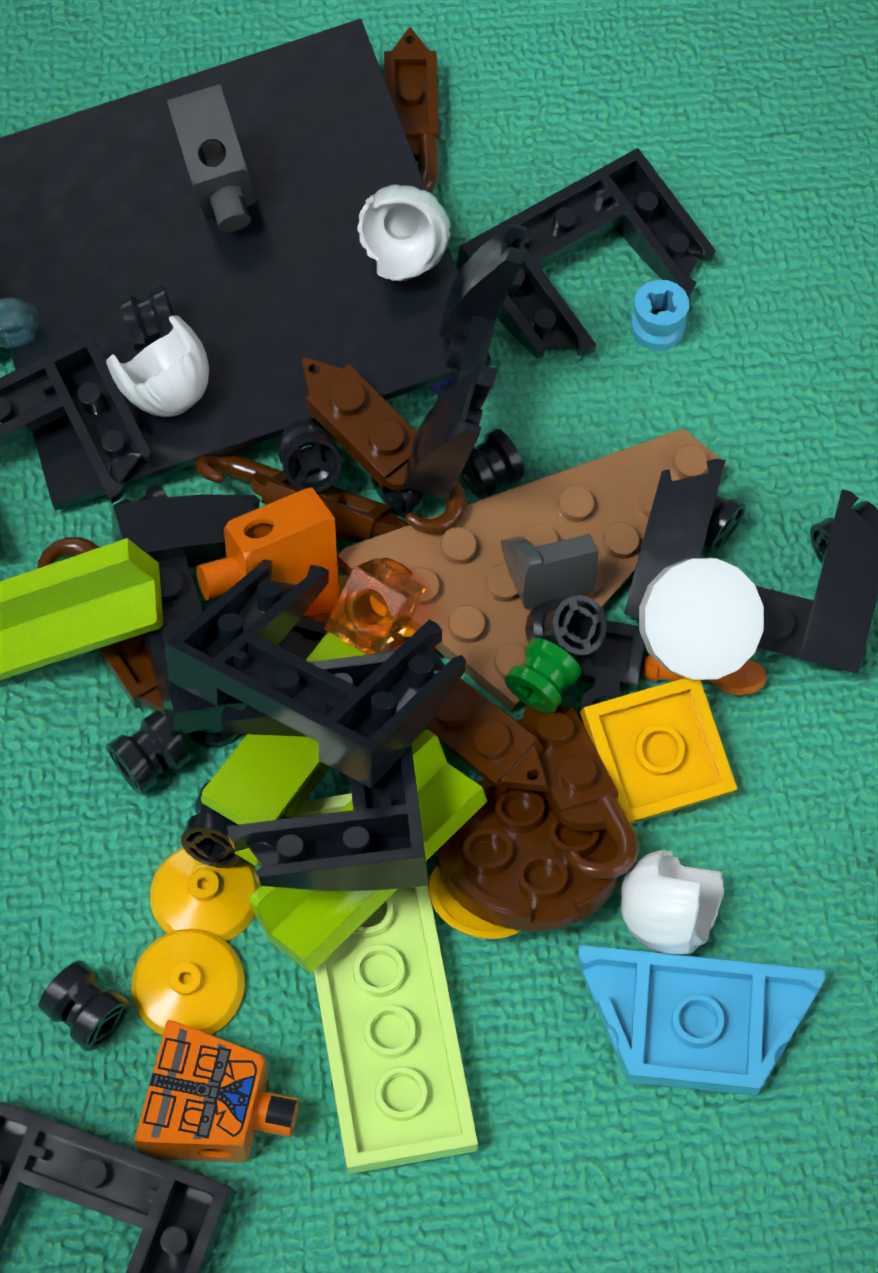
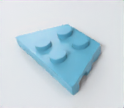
M579 945L577 957L578 966L627 1082L757 1096L825 980V970L586 945Z

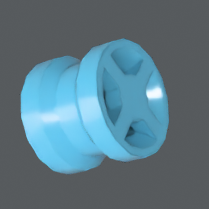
M653 280L645 283L638 289L634 297L631 333L640 345L651 350H666L673 348L682 340L686 329V317L689 312V298L685 290L678 284L668 280ZM652 310H663L658 314L652 313Z

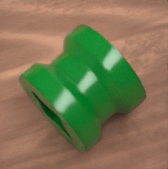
M534 638L524 650L525 660L520 666L512 667L505 676L504 681L512 694L529 707L546 714L554 713L561 704L562 690L565 686L574 685L582 671L576 660L564 649L546 639Z

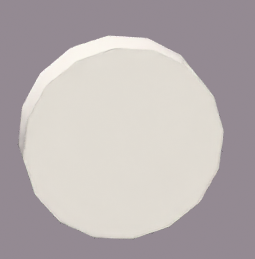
M717 558L684 559L664 568L648 585L639 607V631L648 653L665 670L692 680L719 679L739 670L755 653L764 631V606L755 584L738 567Z

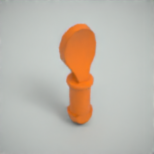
M651 655L642 659L640 673L651 682L657 683V680L676 681L684 678L665 670ZM747 660L735 672L719 679L704 680H709L725 693L740 696L757 692L764 687L767 677L763 666L757 662Z

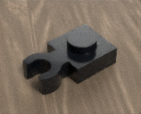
M606 620V635L600 647L590 654L580 655L579 665L582 672L577 680L593 683V687L584 694L579 705L578 716L581 722L583 720L580 711L584 707L621 697L622 694L619 692V688L635 691L638 685L645 644L640 634L639 626Z

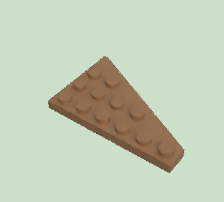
M680 429L470 503L466 507L462 520L454 528L444 533L427 534L417 531L408 525L348 546L337 556V565L340 570L414 631L421 628L429 619L436 622L443 631L442 642L436 645L435 649L449 660L463 655L466 659V670L464 673L512 712L521 701L508 689L504 679L512 667L520 666L525 660L524 650L529 644L526 638L525 626L527 617L533 608L525 610L507 569L501 548V540L520 536L531 542L534 547L590 534L599 550L594 591L579 595L592 598L603 609L635 573L661 472L669 469L672 481L709 473L706 461L721 458L685 429ZM442 514L436 515V516L431 517V518H428V519L438 518V517L441 516Z

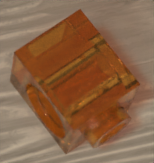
M382 557L362 563L354 567L324 629L366 655L390 652L396 649L426 587L411 579L413 576L412 571L393 559ZM372 590L379 592L383 596L387 607L385 616L379 615L373 609L370 602Z

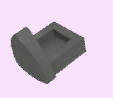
M590 534L534 547L531 542L520 536L501 540V548L509 575L525 610L534 608L545 601L594 591L599 550Z

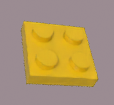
M679 679L590 705L580 711L585 730L619 792L618 800L631 824L726 796L738 790L701 680Z

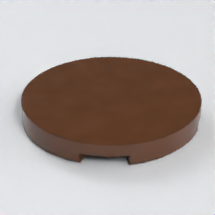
M482 780L478 784L483 787L487 802L437 850L439 872L443 883L453 898L463 908L478 918L491 924L514 930L543 931L576 923L604 905L616 890L622 877L620 875L613 879L600 880L586 877L573 869L566 858L569 850H575L584 859L594 862L606 861L613 857L616 849L606 829L576 831L565 827L563 824L559 825L543 792L507 788L501 793L486 780Z

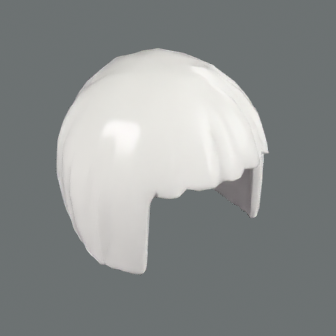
M395 184L381 188L375 195H371L365 200L366 204H364L359 213L360 222L357 229L360 233V242L367 249V255L377 262L378 276L390 279L391 281H407L423 274L438 264L441 256L447 249L451 235L449 232L451 225L444 208L438 203L437 198L433 194L413 186Z
M177 315L169 317L173 325L172 331L144 348L131 361L120 363L114 354L106 360L111 376L119 390L135 406L154 416L173 417L184 413L202 398L208 384L209 364L203 344L192 328Z
M659 850L645 855L626 872L622 883L621 913L628 930L638 942L650 950L674 955L691 954L698 946L707 943L709 932L718 916V909L724 895L722 872L685 867L680 864L678 857H673L671 850Z

